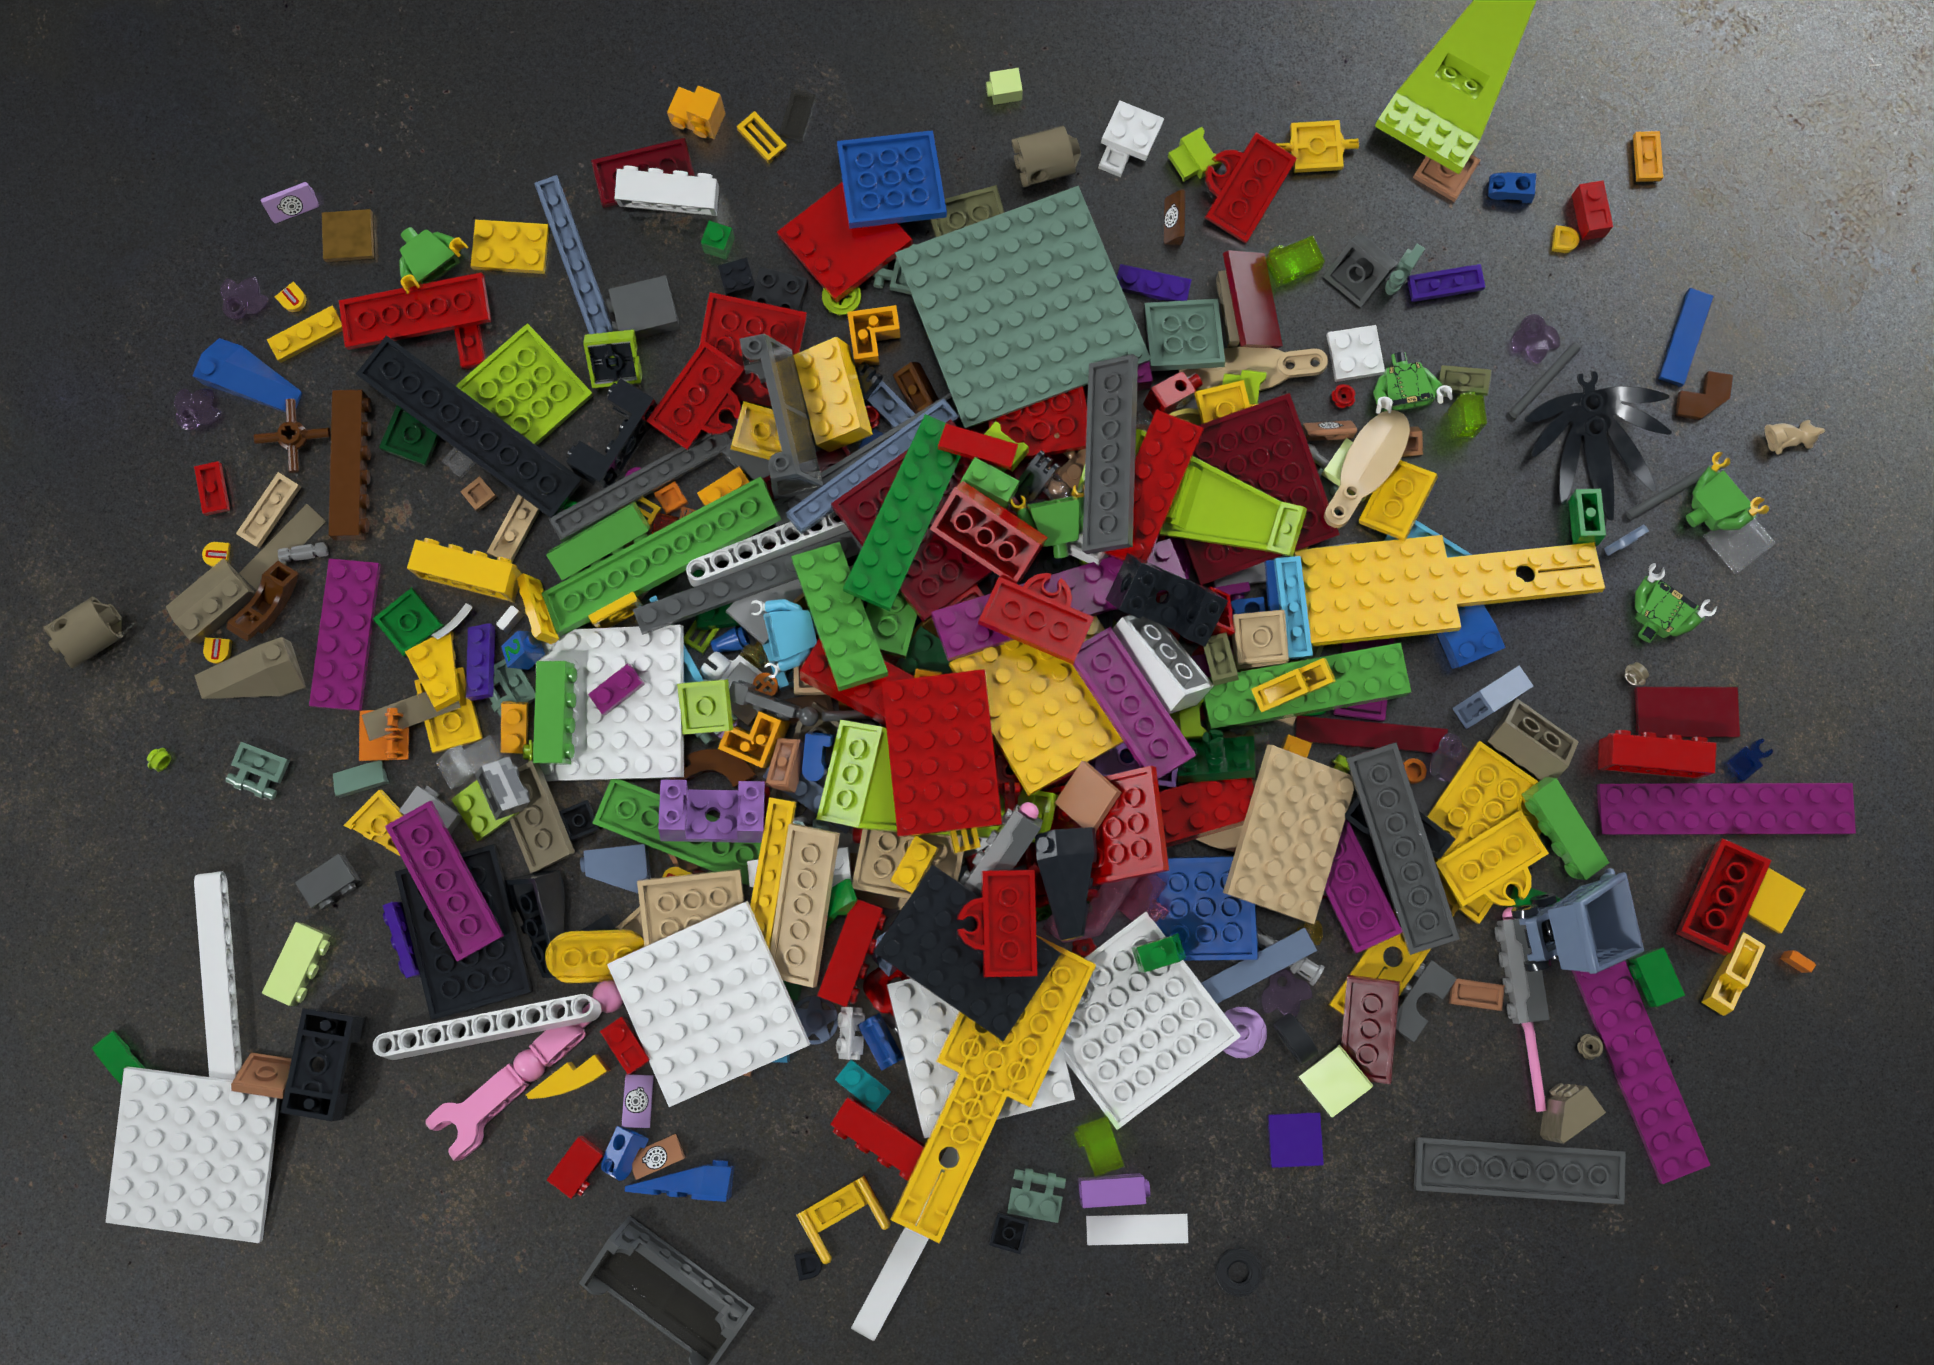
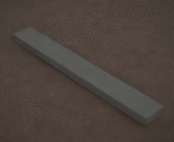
M728 432L722 435L705 433L695 440L688 451L681 446L549 518V522L561 542L632 502L640 500L722 455L720 452L732 438Z

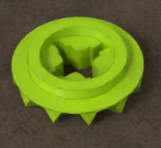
M859 286L846 295L848 299L845 298L842 305H840L839 301L836 303L824 288L822 291L824 306L830 313L832 312L839 316L857 309L861 300Z

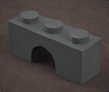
M1432 960L1426 961L1425 964L1423 962L1414 973L1416 977L1412 983L1407 984L1399 995L1401 999L1398 1002L1396 1033L1409 1042H1415L1428 1023V1020L1422 1017L1417 1010L1418 998L1422 994L1427 993L1437 1000H1443L1457 979Z

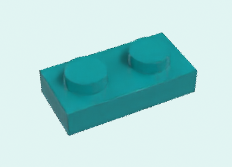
M852 1059L835 1079L874 1112L891 1092Z

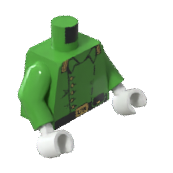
M1405 352L1391 355L1393 367L1386 368L1383 375L1378 378L1373 391L1377 404L1376 413L1380 414L1381 408L1391 413V410L1400 411L1431 405L1435 396H1437L1439 404L1443 403V397H1448L1452 400V388L1443 385L1427 368H1423L1420 362L1408 364Z
M1656 563L1649 566V576H1645L1635 592V609L1637 611L1635 618L1644 625L1638 636L1648 643L1652 642L1656 634L1666 638L1669 635L1677 637L1690 632L1705 620V616H1712L1717 610V606L1712 611L1705 610L1704 606L1710 602L1709 599L1703 601L1701 610H1697L1699 607L1697 604L1661 580L1665 575L1664 567L1659 574L1652 573Z

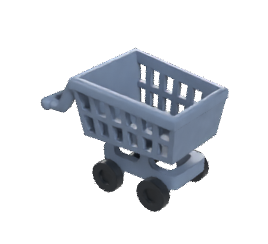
M1608 868L1600 877V881L1579 886L1558 903H1556L1555 893H1547L1530 898L1531 904L1515 907L1511 910L1512 917L1519 919L1520 925L1526 926L1524 933L1527 946L1532 951L1531 954H1527L1528 960L1524 962V968L1527 972L1547 969L1551 967V959L1559 958L1560 966L1563 970L1595 974L1644 952L1625 872L1615 875L1614 869ZM1542 922L1544 924L1546 936H1549L1550 938L1549 942L1546 943L1543 939L1541 927Z

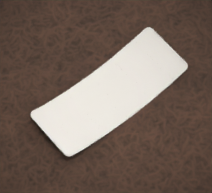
M465 603L459 613L447 625L431 636L439 639L449 633L467 616L472 606Z

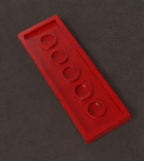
M482 273L420 284L419 288L416 286L411 287L408 294L404 288L339 300L344 344L348 350L380 344L386 335L393 341L491 322L485 278Z
M1156 410L1135 458L1133 547L1102 553L1124 561L1127 553L1148 562L1203 434V427Z

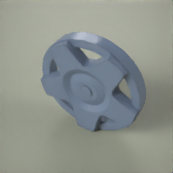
M1643 524L1605 547L1604 550L1607 556L1619 549L1625 548L1638 540L1640 536L1649 532L1647 526Z
M810 996L802 999L795 1005V1010L807 1037L815 1034L820 1039L809 1040L810 1044H822L835 1034L838 1027V1013L830 1001L818 996ZM810 1001L807 1009L800 1008L801 1005ZM821 1001L826 1003L831 1010H823ZM834 1021L833 1028L829 1033L827 1025Z

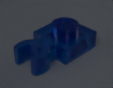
M1763 738L1754 741L1751 745V750L1747 746L1742 747L1724 762L1740 782L1747 780L1763 766L1759 759L1769 757L1773 753L1772 749H1768L1764 753L1760 751L1759 746L1765 741Z

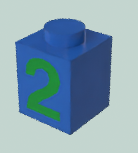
M517 631L501 646L508 668L529 670L536 661H539L545 655L541 640L534 638L532 632Z

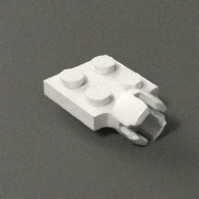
M714 652L707 658L718 667L716 671L706 663L701 666L699 671L704 679H709L710 681L728 679L729 689L733 681L738 682L742 680L753 684L755 677L762 673L742 656L738 655L732 661L720 652ZM731 702V710L735 716L747 725L758 714V710L752 708L753 704L742 706Z

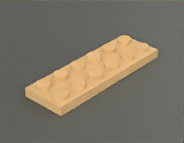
M794 823L788 825L770 947L771 955L783 981L812 988L817 986L840 833Z

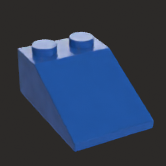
M1484 605L1457 607L1461 629L1459 631L1437 633L1452 669L1506 648L1496 624Z

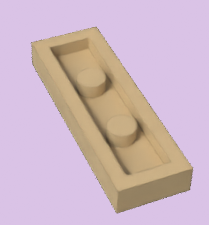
M278 472L236 534L257 548H260L301 489V486Z
M518 495L487 553L495 558L503 557L513 562L540 510Z

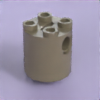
M1064 125L1011 139L1014 153H1018L1014 155L1016 168L1023 172L1020 173L1023 188L1076 173L1075 168L1081 157L1080 146L1076 137L1073 138L1067 134Z
M92 596L44 626V630L52 638L48 643L56 654L61 652L67 664L74 669L122 638V619L113 605L110 603L108 605L102 604L97 598Z

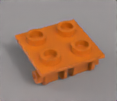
M387 708V713H385V716L388 717L387 726L393 727L385 728V732L393 733L369 741L362 715L374 710L360 711L359 761L409 760V727L404 729L398 728V717H403V714L398 713V708Z

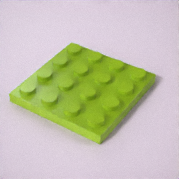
M528 323L456 385V387L535 445L542 442L594 396Z

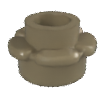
M1638 662L1627 665L1625 669V678L1632 685H1644L1649 677L1647 669Z
M1586 1034L1580 1038L1581 1041L1578 1043L1577 1049L1580 1054H1583L1585 1059L1593 1060L1602 1054L1603 1044L1598 1036ZM1589 1044L1592 1045V1049L1588 1048Z

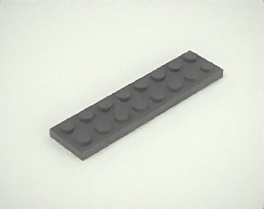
M1134 354L1089 364L1082 551L1086 554L1133 547L1138 358Z
M1394 742L1347 757V764L1399 925L1403 931L1402 934L1408 953L1410 955L1459 940L1460 938L1397 743Z
M1416 1137L1414 1190L1624 1205L1626 1152Z

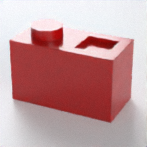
M1604 180L1579 184L1572 194L1581 241L1606 237L1613 228V222Z
M620 1017L600 1031L628 1075L635 1073L649 1063L650 1059L645 1053L640 1039L627 1017Z
M580 1136L569 1148L547 1178V1181L570 1199L576 1197L577 1194L581 1197L590 1186V1183L587 1181L602 1162L605 1152L584 1136Z

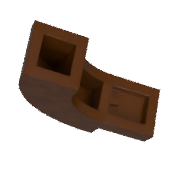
M280 561L273 564L262 574L259 588L251 601L227 622V629L247 642L258 632L263 634L278 618L289 601L299 573Z
M705 749L687 755L691 765L687 766V764H684V777L670 779L687 780L689 782L704 773L713 772L727 777L733 788L738 789L739 781H752L758 777L744 760L719 749Z

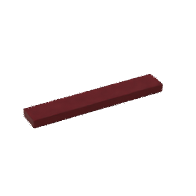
M1296 716L1294 737L1310 743L1373 749L1396 742L1399 751L1445 755L1447 754L1448 729Z

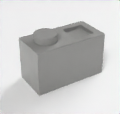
M417 786L399 810L405 815L426 802L432 801L450 835L463 819L461 814L439 800L437 797L440 794L429 786H426L425 789Z

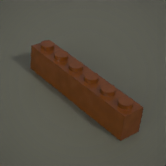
M332 390L329 536L335 541H365V533L369 532L366 509H369L370 499L369 495L366 494V486L370 484L367 460L371 458L370 447L367 446L368 436H371L368 412L372 410V402L363 390Z

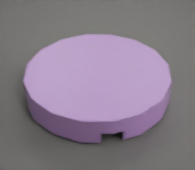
M1235 1007L1227 1010L1224 1014L1241 1037L1223 1051L1234 1058H1248L1258 1053L1263 1048L1267 1039V1028L1261 1016L1248 1007Z

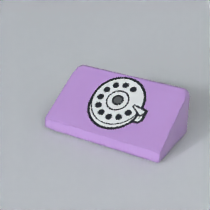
M307 182L261 199L265 210L274 223L289 219L319 206L315 193Z
M626 1074L622 1127L650 1128L654 1075Z

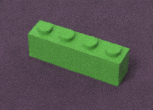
M634 501L552 548L546 556L561 580H564L567 577L570 578L582 572V569L588 565L593 566L599 563L609 553L614 555L625 549V544L633 540L636 543L648 536L646 532L649 531L650 525Z
M536 661L533 763L541 765H571V759H573L575 753L574 745L572 744V733L575 731L573 708L576 706L574 683L577 680V670L573 663L567 661Z
M1545 777L1522 793L1526 801L1524 804L1527 810L1535 815L1539 821V829L1549 837L1552 842L1551 847L1553 851L1562 858L1566 864L1564 868L1572 878L1587 880L1609 864L1608 859L1557 778Z

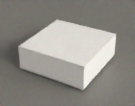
M1107 146L1098 168L1121 177L1130 155Z
M510 606L496 624L509 634L524 615L514 606Z

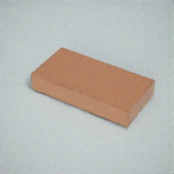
M1456 979L1450 990L1449 1004L1502 1011L1505 985Z

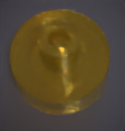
M756 642L754 646L750 644L745 645L739 653L740 656L756 668H760L766 660V656L762 652L764 648L760 642Z
M1315 920L1314 924L1305 922L1303 928L1305 927L1314 945L1319 946L1323 937L1320 921Z

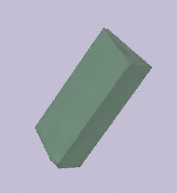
M383 760L373 761L333 773L335 796L339 798L389 783Z

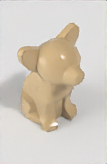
M1810 420L1802 422L1800 428L1785 423L1765 426L1768 448L1771 451H1775L1776 454H1782L1784 448L1797 446L1800 443H1803L1805 448L1810 449L1813 447V443L1818 440V436L1825 432L1824 428L1813 426Z

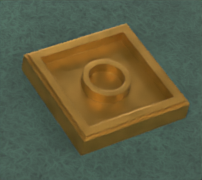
M371 209L322 213L323 259L325 262L374 259L373 212Z

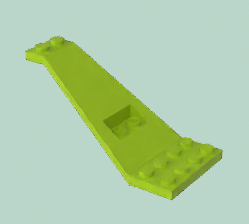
M1473 0L1397 90L1377 120L1375 127L1453 172L1460 174L1482 137L1537 0Z
M1136 429L1135 458L1147 433L1140 429ZM1193 456L1159 535L1262 550L1293 557L1307 508L1281 502ZM1085 465L1077 488L1078 493H1083Z
M840 720L817 820L864 830L897 832L886 728ZM1023 788L1018 797V805L1021 806L1026 802L1035 804L1039 811L1038 818L1043 820L1041 829L1037 834L1050 831L1056 807L1055 801L1058 795L1037 791L1028 796ZM999 793L1001 815L1003 816L1005 813L1004 799ZM1002 825L977 828L978 837L988 839L994 829L998 831ZM966 829L968 837L972 838L970 829ZM956 831L957 836L962 837L961 831ZM950 832L932 833L931 835L950 836Z

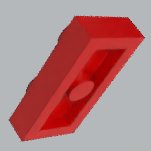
M217 461L194 466L202 514L208 516L230 511L222 463Z

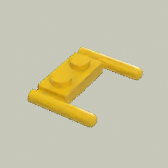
M865 1176L860 1177L796 1215L823 1264L830 1263L832 1258L818 1233L865 1205H869L883 1230L891 1226Z

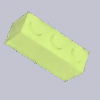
M295 922L262 994L288 1006H297L298 1003H301L306 997L308 991L306 986L309 980H312L319 969L317 963L321 955L324 956L330 946L328 940L331 935L304 923Z

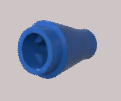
M735 626L716 639L711 640L713 651L720 653L743 650L745 646L750 645L747 631L742 626L739 628Z

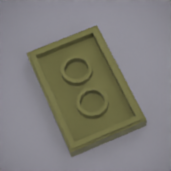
M997 185L946 198L947 218L930 220L935 237H939L1005 213Z

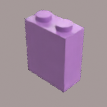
M1140 1173L1078 1177L1082 1208L1146 1204V1197H1150L1149 1181L1144 1179V1176Z

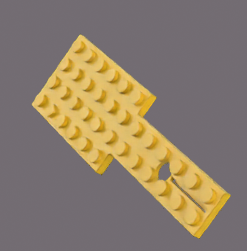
M1437 535L1408 538L1406 541L1398 539L1302 549L1294 551L1293 557H1301L1312 646L1459 631L1461 623L1457 607L1603 592L1605 589L1594 542L1447 558L1443 536ZM1520 566L1530 567L1535 574L1534 580L1524 582L1522 578L1517 577L1516 569Z
M1478 741L1427 814L1430 820L1455 838V841L1441 858L1519 810L1523 812L1539 837L1541 834V830L1538 827L1539 821L1535 815L1527 810L1524 804L1526 801L1522 796V793L1538 783V781L1484 743ZM1439 874L1452 917L1458 910L1475 923L1480 924L1493 903L1489 902L1484 895H1481L1464 907H1460ZM1401 933L1366 949L1349 975L1400 981V995L1431 948L1410 955ZM1389 947H1396L1402 952V962L1396 967L1388 966L1383 959L1384 951ZM1347 978L1328 1004L1343 1016Z
M1036 935L1038 938L1059 951L1061 955L1005 1040L1001 1041L961 1012H958L935 1061L959 1074L890 1220L937 1243H940L1006 1098L1009 1097L1031 1108L1096 964ZM945 1147H953L957 1150L959 1160L954 1167L945 1168L939 1162V1153Z

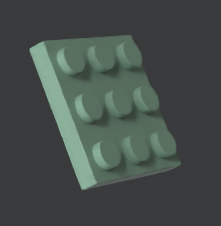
M1218 299L1151 302L1144 304L1151 371L1225 367Z

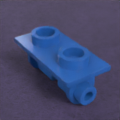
M880 1013L857 1025L881 1071L904 1059Z

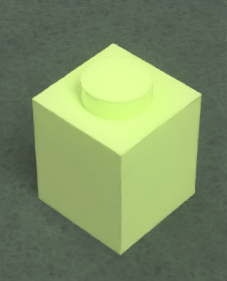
M1019 68L990 72V81L986 82L988 97L992 96L994 105L1022 100L1023 90Z

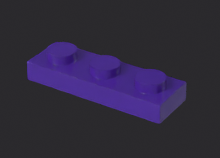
M1120 264L1117 275L1123 292L1168 302L1187 301L1192 280Z
M1481 264L1410 275L1407 278L1412 302L1482 291L1486 287Z
M490 623L468 627L466 698L471 701L493 697L495 626Z
M390 902L382 905L384 909V922L389 926L392 934L391 944L397 951L400 959L398 962L399 969L406 978H416L420 974L402 902Z

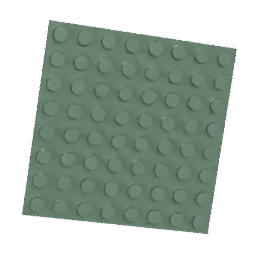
M1079 186L895 252L964 429L1087 385L1090 363L1131 354L1138 358V366L1151 361Z

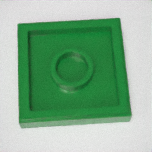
M412 587L373 618L405 658L407 657L405 651L432 637L433 633L444 627L443 623Z

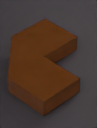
M1708 371L1705 376L1703 394L1683 390L1678 392L1675 416L1701 420L1730 399L1733 375Z

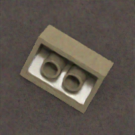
M223 558L170 602L166 608L173 622L190 641L200 644L205 640V637H209L247 605L254 597L255 592L230 563Z
M1517 698L1496 725L1488 740L1496 750L1508 755L1517 765L1525 767L1539 780L1545 777L1558 779L1568 768L1579 741Z
M1559 1083L1549 1091L1551 1095L1545 1098L1547 1111H1543L1540 1136L1544 1140L1564 1144L1606 1112L1587 1086L1576 1084L1563 1085Z

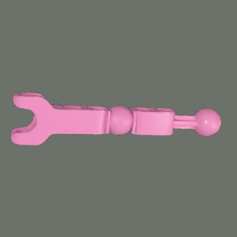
M603 981L597 984L593 990L592 998L600 1003L601 1013L614 1012L620 1009L624 1003L615 981ZM590 1003L582 1009L583 1014L589 1011ZM590 1022L544 1031L529 1045L530 1049L518 1053L513 1065H506V1067L497 1072L464 1102L440 1105L426 1119V1125L430 1130L435 1131L442 1130L451 1123L456 1125L458 1136L448 1151L454 1161L463 1160L476 1150L482 1143L485 1125L530 1085L529 1082L541 1078L546 1066L551 1067L580 1043L586 1036L583 1028Z

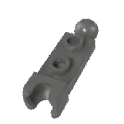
M742 680L738 682L733 681L730 686V701L742 706L753 704V709L767 712V709L776 712V717L784 720H790V717H797L803 725L809 727L815 725L819 719V714L815 708L807 706L802 709V706L756 691V685Z

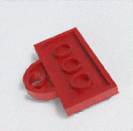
M1257 132L1253 135L1243 153L1237 150H1224L1212 158L1214 162H1222L1226 166L1225 174H1217L1214 168L1209 165L1205 171L1206 183L1209 190L1216 196V199L1204 218L1244 243H1247L1297 160L1295 156Z
M703 341L649 416L647 422L687 451L702 431L711 435H722L730 432L734 428L730 424L722 423L719 416L723 411L728 410L733 413L735 419H739L741 405L732 388L745 369L712 345Z
M1050 573L1037 574L1031 577L1023 587L999 577L979 618L978 624L1073 665L1094 617L1070 607L1072 594L1067 583L1060 578L1057 583L1058 590L1050 593L1044 588V585L1050 582Z
M1035 870L981 871L982 898L973 899L965 904L957 916V920H964L969 916L975 918L977 928L973 932H968L964 928L958 929V935L972 949L983 951L984 977L1037 976Z

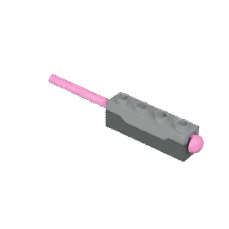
M1026 802L1021 806L1016 804L1013 810L1009 808L1002 816L1003 825L998 831L994 829L986 840V843L989 844L984 852L979 850L972 861L975 866L971 872L966 870L959 880L960 884L982 898L981 871L1013 870L1041 829L1043 820L1038 818L1039 811L1035 804L1031 802Z
M1508 907L1502 914L1503 920L1497 921L1498 926L1495 927V937L1497 942H1500L1502 951L1499 952V962L1501 967H1504L1506 978H1503L1504 991L1508 993L1510 1002L1507 1004V1013L1509 1019H1512L1513 1024L1521 1023L1524 1028L1536 1112L1547 1111L1533 1023L1550 1020L1542 970L1525 971L1524 962L1528 960L1527 954L1532 952L1531 948L1527 946L1524 933L1526 926L1520 925L1519 919L1512 917L1511 910L1515 907Z

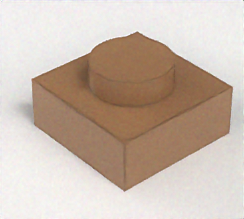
M480 476L460 491L477 512L497 497Z

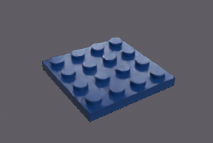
M933 130L837 141L849 229L947 218Z
M1234 856L1168 857L1169 871L1151 874L1153 920L1166 937L1179 934L1186 956L1184 961L1258 960L1256 905L1223 893Z

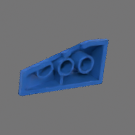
M220 338L201 353L193 373V377L203 385L286 412V399H295L297 408L302 396V392L243 346Z
M713 1160L712 1164L625 1186V1192L651 1195L666 1193L669 1197H687V1195H692L691 1199L726 1202L732 1197L734 1166H728V1161Z

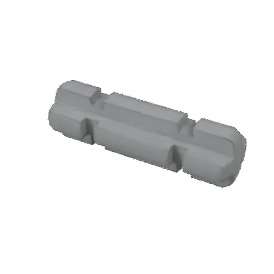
M325 542L315 543L314 546L307 544L294 546L291 549L282 548L278 550V558L282 563L291 562L292 559L298 561L315 558L316 555L318 557L329 555L328 545Z

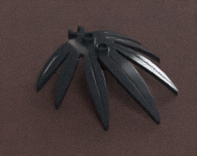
M1591 371L1592 378L1589 382H1585L1583 373H1579L1577 381L1582 386L1583 392L1566 394L1550 399L1536 407L1524 418L1525 422L1541 421L1562 411L1541 433L1531 455L1535 457L1544 451L1559 437L1569 422L1572 421L1573 424L1568 433L1560 462V504L1565 505L1578 465L1581 436L1584 435L1585 458L1593 489H1601L1603 511L1608 520L1613 521L1615 500L1614 477L1605 432H1608L1615 449L1631 472L1646 487L1655 491L1656 485L1642 455L1625 430L1613 418V415L1616 414L1639 428L1670 435L1672 431L1651 415L1621 403V401L1651 403L1666 400L1670 396L1656 390L1632 386H1616L1595 390V384L1598 381L1597 372Z

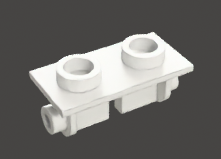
M841 1007L837 1020L840 1028V1038H838L836 1043L839 1059L860 1060V1055H863L864 1037L855 1036V1031H860L857 1025L865 1021L863 1008Z

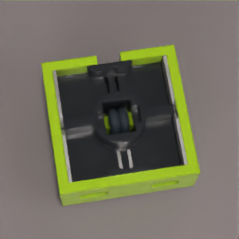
M634 330L585 335L583 344L592 388L608 387L613 383L617 384L620 378L629 384L641 383L642 369L640 358L637 356L638 347Z

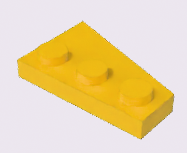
M452 630L439 639L431 637L405 651L437 712L460 700Z
M378 790L343 826L361 833L367 839L385 846L386 849L400 856L385 826L404 814L399 811L400 808L383 790Z

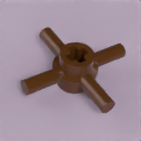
M290 398L285 400L286 422L279 426L277 432L254 434V443L278 442L284 449L288 450L289 472L298 473V449L306 444L307 439L328 438L331 436L329 427L306 429L301 423L297 422L296 400Z

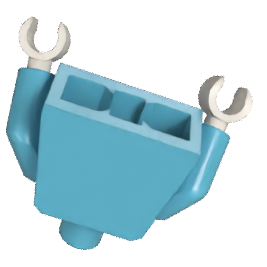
M786 599L769 600L765 603L758 600L752 601L751 604H759L761 607L759 612L752 614L764 616L774 661H770L764 666L765 668L771 665L775 668V673L768 675V677L773 678L780 671L784 672L800 666L808 658L812 647L817 643L816 635L818 632L811 618L810 611L803 610L799 604Z

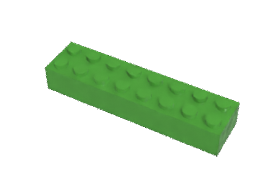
M1401 643L1237 672L1239 680L1213 686L1203 697L1202 706L1207 731L1209 732V730L1230 729L1405 697L1411 693L1402 646ZM1322 658L1327 659L1335 677V683L1261 713L1252 693V688Z

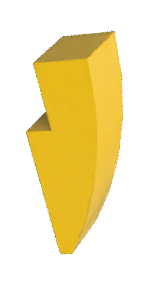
M1322 658L1254 687L1251 690L1262 713L1335 683L1336 680L1327 659Z
M1741 933L1736 940L1732 952L1725 957L1716 972L1702 1003L1723 1016L1732 1012L1742 990L1748 987L1766 946L1748 934Z
M599 1054L593 1055L578 1068L572 1062H567L527 1093L526 1096L528 1099H536L565 1094L598 1080L611 1070Z

